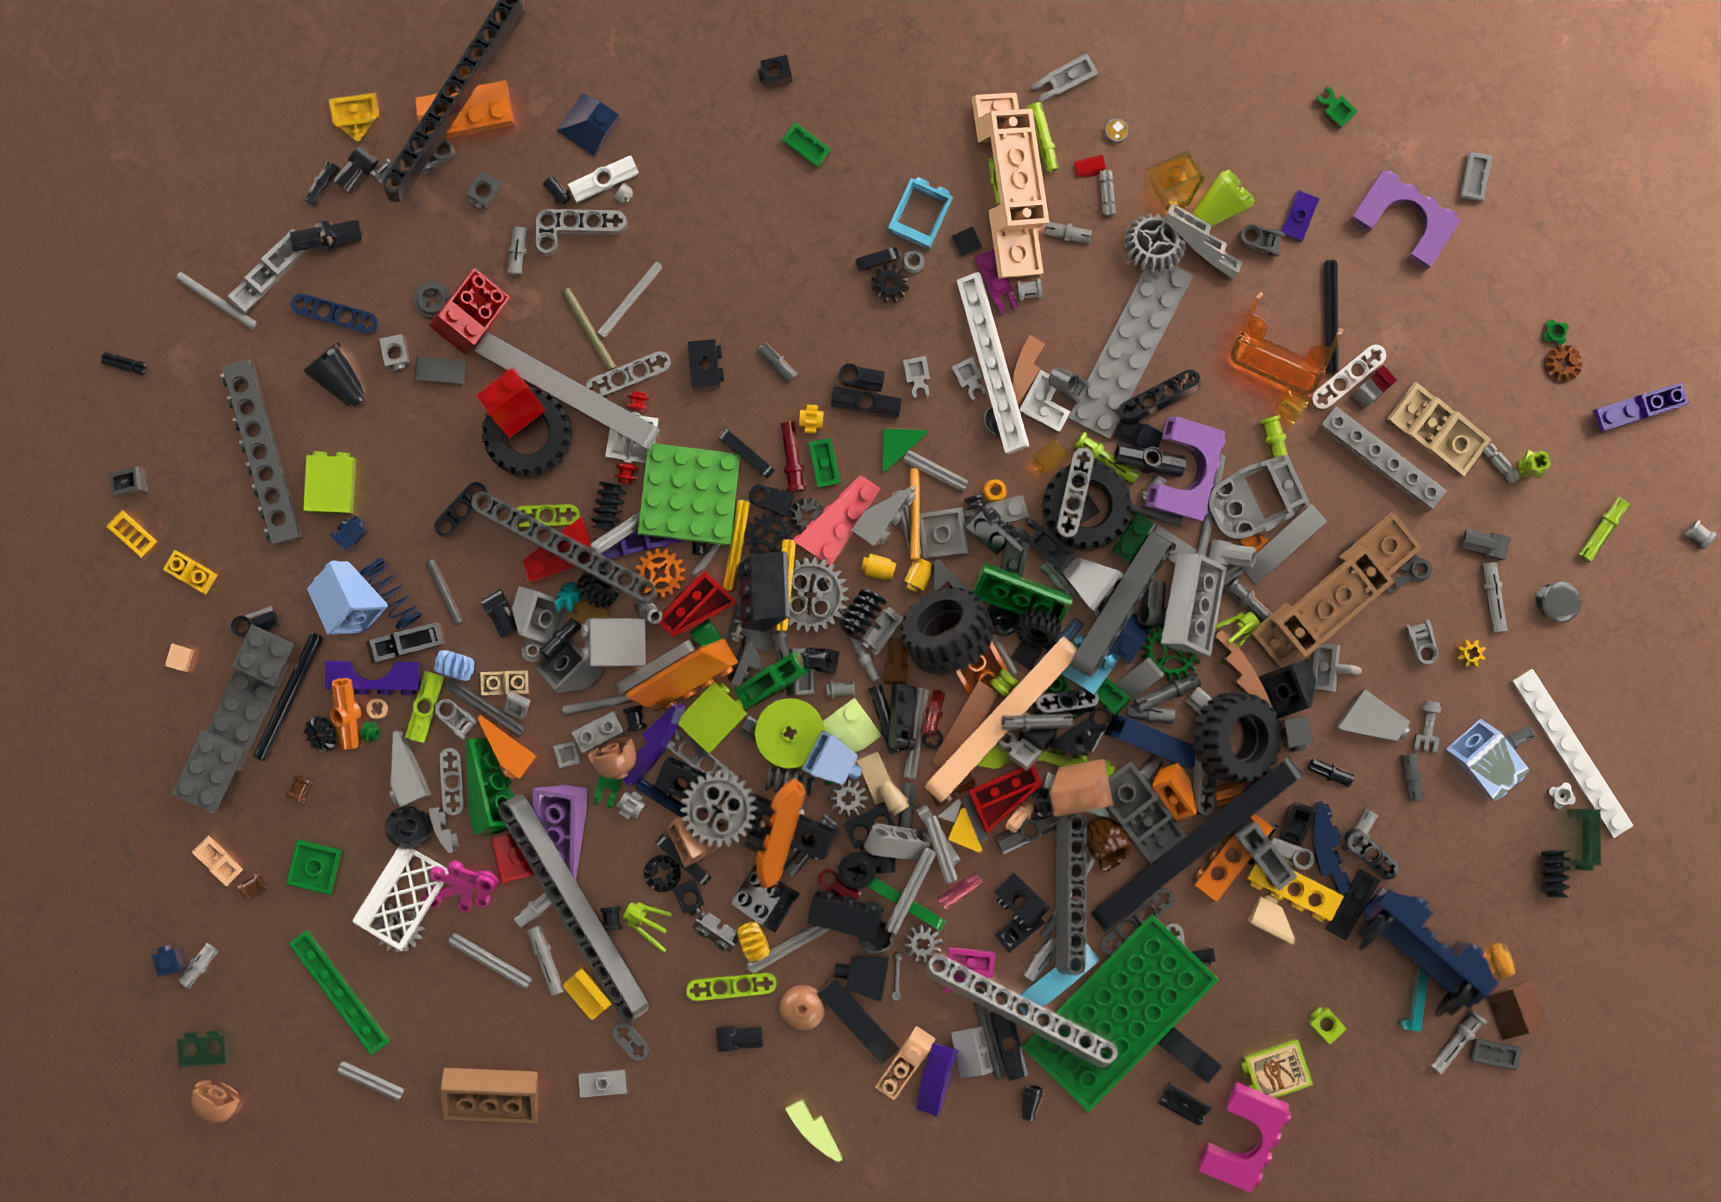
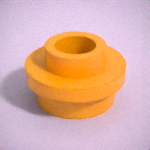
M997 479L988 481L983 489L985 498L990 502L1003 500L1007 492L1005 484ZM997 487L999 494L992 495L990 492L991 488Z

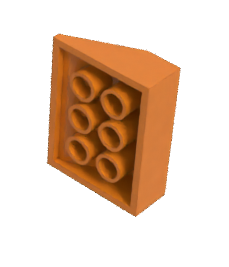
M725 639L698 649L626 693L629 699L652 710L658 711L664 708L667 711L672 705L677 704L676 700L683 697L686 700L695 695L694 689L699 686L704 689L715 682L713 678L720 674L722 678L734 671L732 666L737 664L738 661Z

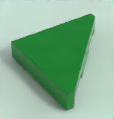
M884 429L883 472H886L927 434V430Z

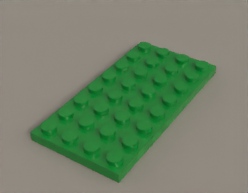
M1151 914L1055 1012L1060 1017L1115 1045L1117 1056L1114 1061L1107 1067H1098L1035 1033L1022 1045V1048L1084 1109L1090 1112L1220 979L1161 921ZM1045 1022V1023L1042 1025V1027H1046V1026H1047V1022ZM1058 1029V1034L1061 1037H1068L1065 1029ZM1079 1039V1045L1082 1048H1089L1086 1040ZM1100 1050V1056L1103 1059H1110L1107 1051Z

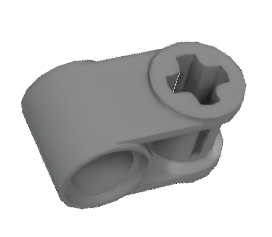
M1427 619L1424 623L1418 625H1406V634L1416 662L1422 666H1428L1435 662L1438 658V650L1430 621ZM1422 649L1431 651L1432 657L1430 661H1426L1421 657Z
M450 699L441 700L436 705V715L462 740L466 739V734L474 725L477 726L479 724L471 714ZM444 703H449L453 708L450 716H444L441 713L440 709ZM466 721H468V722L465 724V726H464L462 729H460V728L462 727V725H463Z

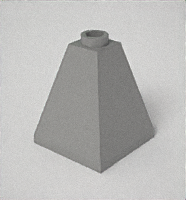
M1076 557L1062 572L1097 618L1123 578V574L1118 570Z

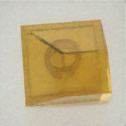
M1188 151L1146 169L1155 192L1166 212L1171 203L1180 208L1190 205L1205 180L1204 173Z

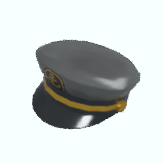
M1559 581L1541 587L1536 595V604L1540 611L1551 620L1568 622L1579 613L1581 597L1577 589L1570 583Z

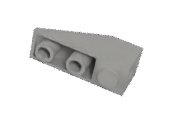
M915 486L909 487L865 510L852 528V531L873 546L880 543L884 544L891 534L888 530L892 524L897 525L903 516L901 511L905 505L909 506L915 499L916 495L914 492L917 488Z

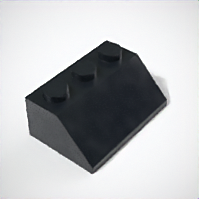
M787 552L751 555L741 561L738 566L741 628L766 632L790 617Z

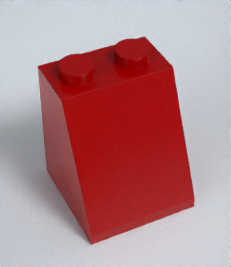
M513 367L475 395L508 438H511L546 411Z

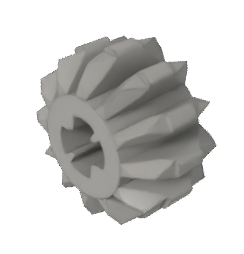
M846 779L847 787L845 788L843 784L837 783L841 788L840 791L832 787L831 791L836 793L837 797H829L830 801L837 800V803L832 805L831 809L833 810L840 806L841 809L837 815L841 816L843 811L847 810V818L851 817L850 810L852 809L854 814L859 816L860 814L856 807L859 806L865 810L866 806L859 802L860 800H868L867 796L860 797L859 795L866 791L865 787L857 791L856 788L860 782L856 781L852 788L850 787V779ZM846 792H852L851 796L855 795V801H851V805H845L846 801L842 802V796H846Z
M919 924L920 932L918 933L914 927H911L910 931L914 936L912 937L908 934L904 936L907 940H911V943H904L903 947H912L906 955L909 957L915 952L914 962H917L921 955L922 961L925 964L927 963L926 955L929 954L930 958L935 956L932 953L933 950L941 953V949L935 947V944H942L943 941L942 939H933L939 935L938 930L929 934L932 930L931 925H928L926 932H924L923 924ZM919 938L929 940V943H927L929 947L927 949L923 947L917 948L916 944H919L917 942Z

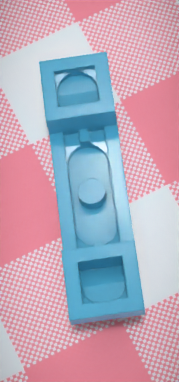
M1086 943V967L1081 975H1064L1059 973L1056 967H1054L1036 983L1023 991L1020 996L1044 1007L1100 960ZM1019 1007L1024 1015H1026V1010L1023 1007Z

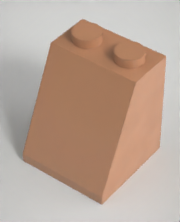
M1104 759L1058 768L1050 792L1054 816L1113 805Z

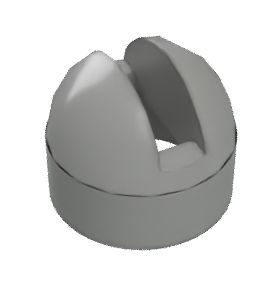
M623 182L613 198L621 203H627L633 196L632 189Z

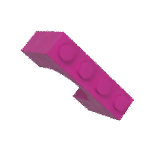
M1236 1082L1227 1101V1111L1254 1122L1261 1130L1262 1139L1256 1148L1246 1153L1230 1152L1208 1142L1199 1162V1171L1251 1193L1254 1186H1259L1263 1176L1260 1172L1263 1166H1268L1272 1157V1153H1270L1272 1146L1278 1145L1281 1138L1279 1131L1282 1125L1286 1126L1288 1124L1291 1113L1288 1112V1103Z

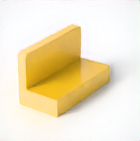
M584 967L563 984V988L590 1020L595 1019L612 1004L607 994Z

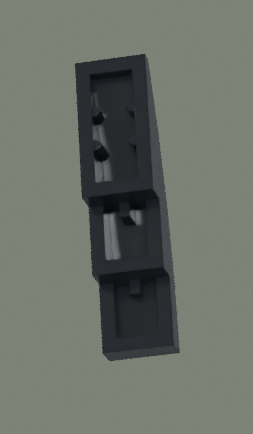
M832 978L817 992L821 999L881 1064L899 1049L835 978Z

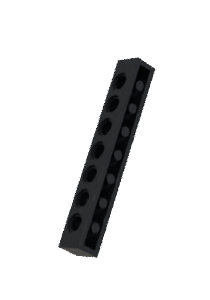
M669 756L663 762L654 787L659 788V791L665 795H675L680 797V800L689 799L685 790L693 791L694 789L690 783L700 784L698 781L699 776L707 780V773ZM678 778L684 779L687 786L681 787L678 784ZM714 786L709 789V796L714 800L718 799L720 796L719 789ZM727 790L724 797L728 798L730 791ZM750 792L748 794L749 797H756L754 801L750 802L752 806L757 807L756 810L751 811V814L755 815L756 819H749L748 822L753 827H745V829L753 833L760 832L767 837V835H771L773 827L762 820V815L772 818L774 813L777 814L771 808L773 801ZM731 798L729 806L732 810L737 811L740 808V802L736 798ZM722 803L714 805V808L717 809L716 814L724 813V810L721 809ZM702 807L704 812L709 813L706 808ZM800 813L789 849L806 852L814 860H825L831 851L839 830ZM806 833L813 836V843L806 841L804 837Z

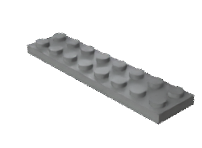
M1174 265L1170 271L1164 267L1162 273L1158 269L1151 273L1150 268L1146 267L1087 380L1088 386L1083 388L1078 398L1080 401L1075 404L1068 419L1110 439L1120 419V405L1131 398L1193 275Z

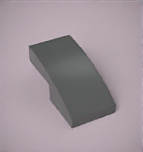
M416 357L415 380L462 385L465 379L466 361Z

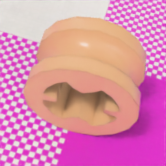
M372 699L367 704V713L371 718L381 720L388 714V705L382 699ZM377 703L379 705L381 703L383 705L381 708L382 714L378 715L376 713L373 715V704Z

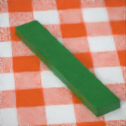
M308 929L288 943L370 1055H373L390 1042L384 1031Z

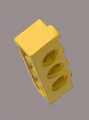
M1254 861L1246 876V879L1250 880V886L1260 891L1263 887L1270 890V896L1280 901H1283L1285 898L1292 902L1291 907L1301 912L1307 909L1313 912L1311 917L1323 923L1325 919L1332 921L1344 897L1343 895L1295 872L1297 877L1289 884L1297 883L1299 892L1291 896L1288 893L1289 884L1280 891L1274 885L1268 884L1267 876ZM1313 893H1317L1320 897V902L1316 906H1311L1308 901L1309 896Z

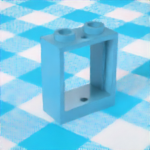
M917 177L916 180L911 178L890 222L888 232L930 250L952 203L953 196L950 195L951 192L942 187L935 189L929 186L928 181ZM913 189L944 203L929 236L899 223Z

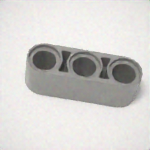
M875 824L864 844V848L869 853L877 856L919 861L924 849L929 848L932 841L929 833L923 830Z

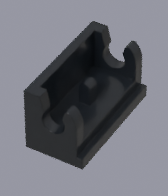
M1168 1083L1158 1104L1198 1126L1204 1123L1206 1114H1209L1212 1109L1207 1103Z

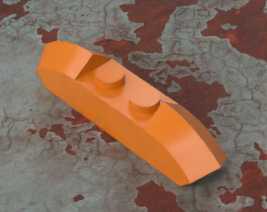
M795 778L779 790L771 805V808L777 814L774 813L770 821V826L773 828L771 835H767L763 845L766 851H758L756 859L757 875L762 889L775 885L781 879L806 794L803 785Z

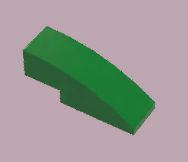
M799 652L790 653L776 664L768 666L735 689V692L745 710L798 681L810 673V670L804 667L803 658Z

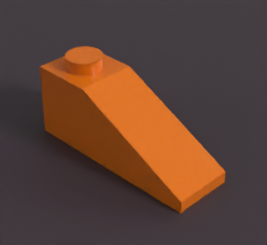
M480 715L477 719L500 765L505 768L503 773L513 780L516 777L522 779L538 756L486 717Z

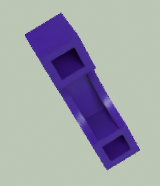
M325 661V689H331L332 694V681L338 678H348L352 680L354 694H368V690H377L379 695H391V690H401V695H415V691H419L421 686V663L395 662L391 671L386 676L377 680H368L357 673L353 663L350 661Z

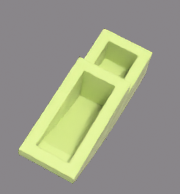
M803 1099L786 1107V1111L795 1126L813 1146L837 1162L842 1160V1156L822 1116L812 1119Z

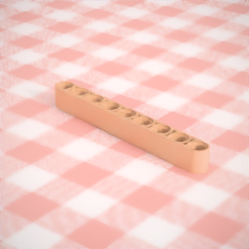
M1063 636L924 787L942 803L1009 731L1002 730V726H1004L1001 725L1002 716L1023 715L1071 664L1078 648Z

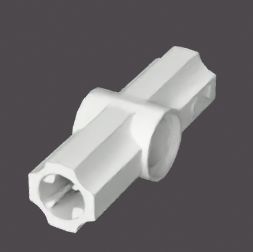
M630 155L606 167H600L593 173L568 185L578 203L597 193L610 190L613 186L638 175L639 172ZM607 174L610 176V180L606 184L598 183L599 176Z

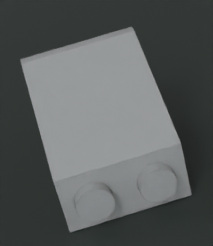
M645 619L585 620V624L582 625V637L585 638L582 660L585 661L586 667H639L646 665Z

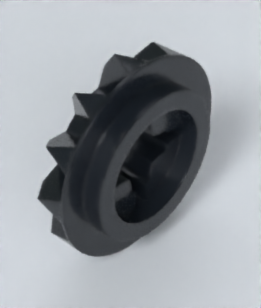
M316 716L305 723L306 729L303 731L307 735L305 741H310L311 748H316L318 753H326L335 747L337 741L336 731L327 719ZM317 733H324L322 737L318 738L316 736Z
M851 852L846 857H843L838 865L839 879L849 888H864L872 882L875 875V866L870 857L863 855L861 852ZM859 862L860 869L863 871L858 872L855 878H853V870L850 868H854Z
M658 855L647 862L644 869V879L651 889L657 892H667L675 888L680 881V866L670 856ZM657 864L663 870H672L666 875L667 883L661 877L653 879V876L659 872Z

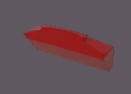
M1103 155L1074 161L1077 176L1092 177L1107 169Z

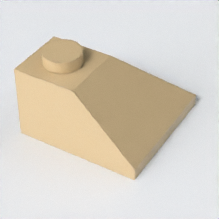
M1266 895L1265 898L1259 896L1246 921L1287 943L1293 944L1295 939L1282 907L1277 905L1279 901L1269 895Z

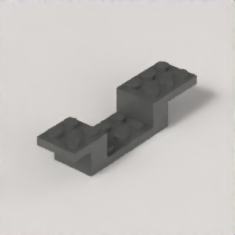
M251 624L232 665L236 670L207 731L201 730L172 792L173 795L214 814L217 812L235 771H241L290 667L286 663L295 646L294 643Z

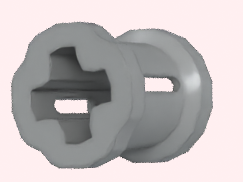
M1040 278L1030 282L1017 281L1019 301H1023L1024 298H1042Z
M1697 519L1686 531L1685 536L1693 538L1701 545L1700 548L1704 550L1717 533L1714 531L1710 532Z

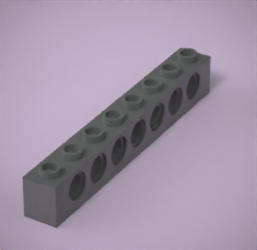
M247 359L223 366L224 373L220 374L224 387L228 386L230 395L227 396V401L230 409L234 408L236 417L233 418L236 431L241 432L242 439L239 440L242 452L246 453L248 457V462H245L248 474L253 475L255 482L252 484L254 496L259 497L261 506H258V511L261 519L266 521L267 528H264L266 539L275 546L301 539L302 534L253 362ZM245 381L247 384L246 390L238 393L236 390L237 384ZM251 403L253 406L252 412L244 415L242 412L243 406ZM257 425L259 427L258 435L250 437V427ZM260 447H264L265 456L262 459H256L255 451ZM270 469L272 473L270 480L263 481L261 479L262 472ZM276 491L278 499L275 503L270 504L267 496L270 492ZM282 513L284 522L276 526L273 521L274 517Z

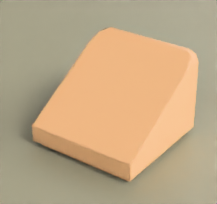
M171 644L165 666L188 672L194 650Z

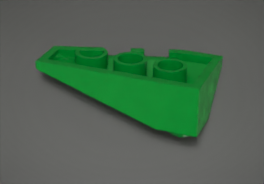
M487 738L467 739L468 803L474 836L494 835L508 831L500 817L498 808L500 804L514 796L509 786L511 782L508 777H504L499 767L500 763Z

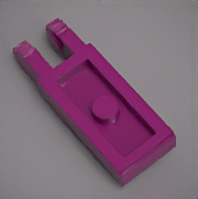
M992 249L975 256L991 299H994L1000 315L1005 314V307L999 298L1007 294L1011 307L1014 310L1018 309L1019 307L1009 278L999 279L995 250Z

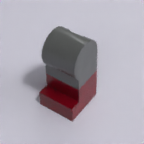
M1383 365L1351 396L1365 409L1392 386L1397 379Z

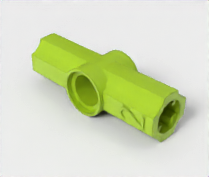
M1528 450L1517 465L1520 471L1519 474L1525 478L1533 475L1540 479L1551 464L1549 454L1544 451L1533 453Z
M428 671L424 672L417 699L413 703V712L405 738L425 743L445 676ZM427 700L431 708L429 712L423 714L419 709V705L422 701Z

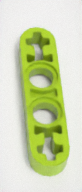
M767 972L696 979L688 984L686 992L688 997L694 1001L772 993L777 986V980L773 974ZM752 977H757L756 982H762L764 977H768L770 981H773V985H770L768 990H765L764 986H757L758 991H753L754 983ZM740 979L749 981L750 988L748 991L741 992L737 989V982ZM723 981L726 984L727 990L724 994H717L714 991L713 987L716 982ZM705 982H711L710 992L712 996H707V991L700 992L699 997H696L695 993L690 991L696 983L702 988L707 987Z

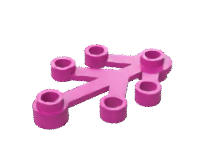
M458 861L450 862L447 869L450 875L445 874V870L442 867L434 866L432 868L430 878L433 881H441L452 886L440 889L429 908H437L442 898L462 893L457 908L461 912H469L473 904L470 900L472 889L476 888L479 892L475 898V904L479 907H486L490 901L488 893L496 888L498 884V879L493 873L489 871L476 873L463 869V865ZM454 876H461V877H464V878H467V879H470V880H469V881H466V880H463V879H460V878H457V877H454ZM428 889L425 890L421 901H426L428 899Z

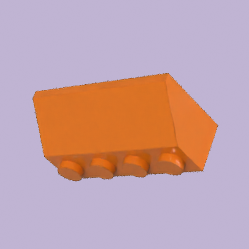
M506 80L477 86L444 136V139L515 126ZM437 94L416 98L418 124ZM444 111V112H441V113H439L438 115H443V114H445L446 112H445V111ZM430 130L427 132V134H430L435 130Z

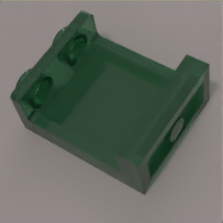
M1567 809L1568 818L1582 819V859L1570 860L1569 865H1575V870H1594V866H1601L1600 809Z

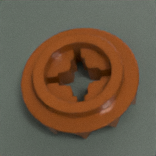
M1560 345L1553 348L1547 354L1545 367L1553 379L1567 382L1579 375L1582 370L1583 360L1579 351L1575 350L1572 346ZM1568 355L1567 362L1572 366H1567L1560 372L1562 369L1561 363L1557 360H1562Z

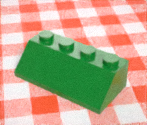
M984 563L980 569L972 591L982 601L1022 615L1027 610L1031 612L1032 609H1036L1039 612V609H1042L1043 613L1050 612L1051 617L1055 615L1057 617L1056 620H1060V622H1062L1072 603L1071 596L1060 590L1052 589L1039 582L1031 581L1018 574L1010 573L987 563Z

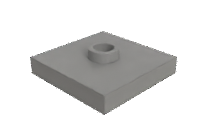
M964 508L920 513V541L924 560L969 554L967 531L964 526Z

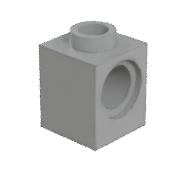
M402 334L379 339L385 367L391 368L392 371L405 369V365L410 364L406 340ZM394 348L401 350V355L398 359L390 358V352Z

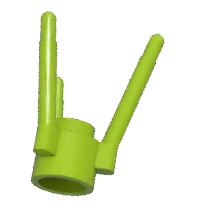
M1251 611L1245 615L1243 612H1240L1236 616L1216 624V629L1238 621L1236 627L1239 631L1228 640L1229 644L1243 634L1244 636L1236 643V646L1240 648L1252 635L1250 632L1260 624L1257 617ZM1221 660L1220 664L1223 665L1225 662Z
M640 902L637 905L630 903L623 916V919L628 921L627 925L634 928L651 944L665 953L666 949L638 925H641L643 922L662 933H666V929L645 918L647 913L644 911L669 917L672 916V913L646 906Z

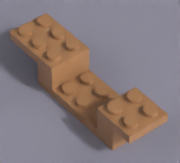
M1391 512L1339 556L1343 564L1296 604L1291 606L1285 602L1250 633L1280 668L1298 653L1306 658L1392 585L1394 580L1390 575L1422 549L1421 545L1395 513Z

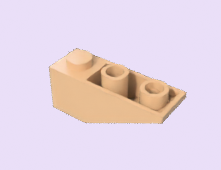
M916 1026L875 1088L892 1100H895L929 1052L935 1038Z

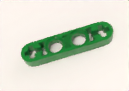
M876 877L867 885L895 904L898 903L902 893ZM912 901L908 912L939 931L943 929L947 922L915 901Z

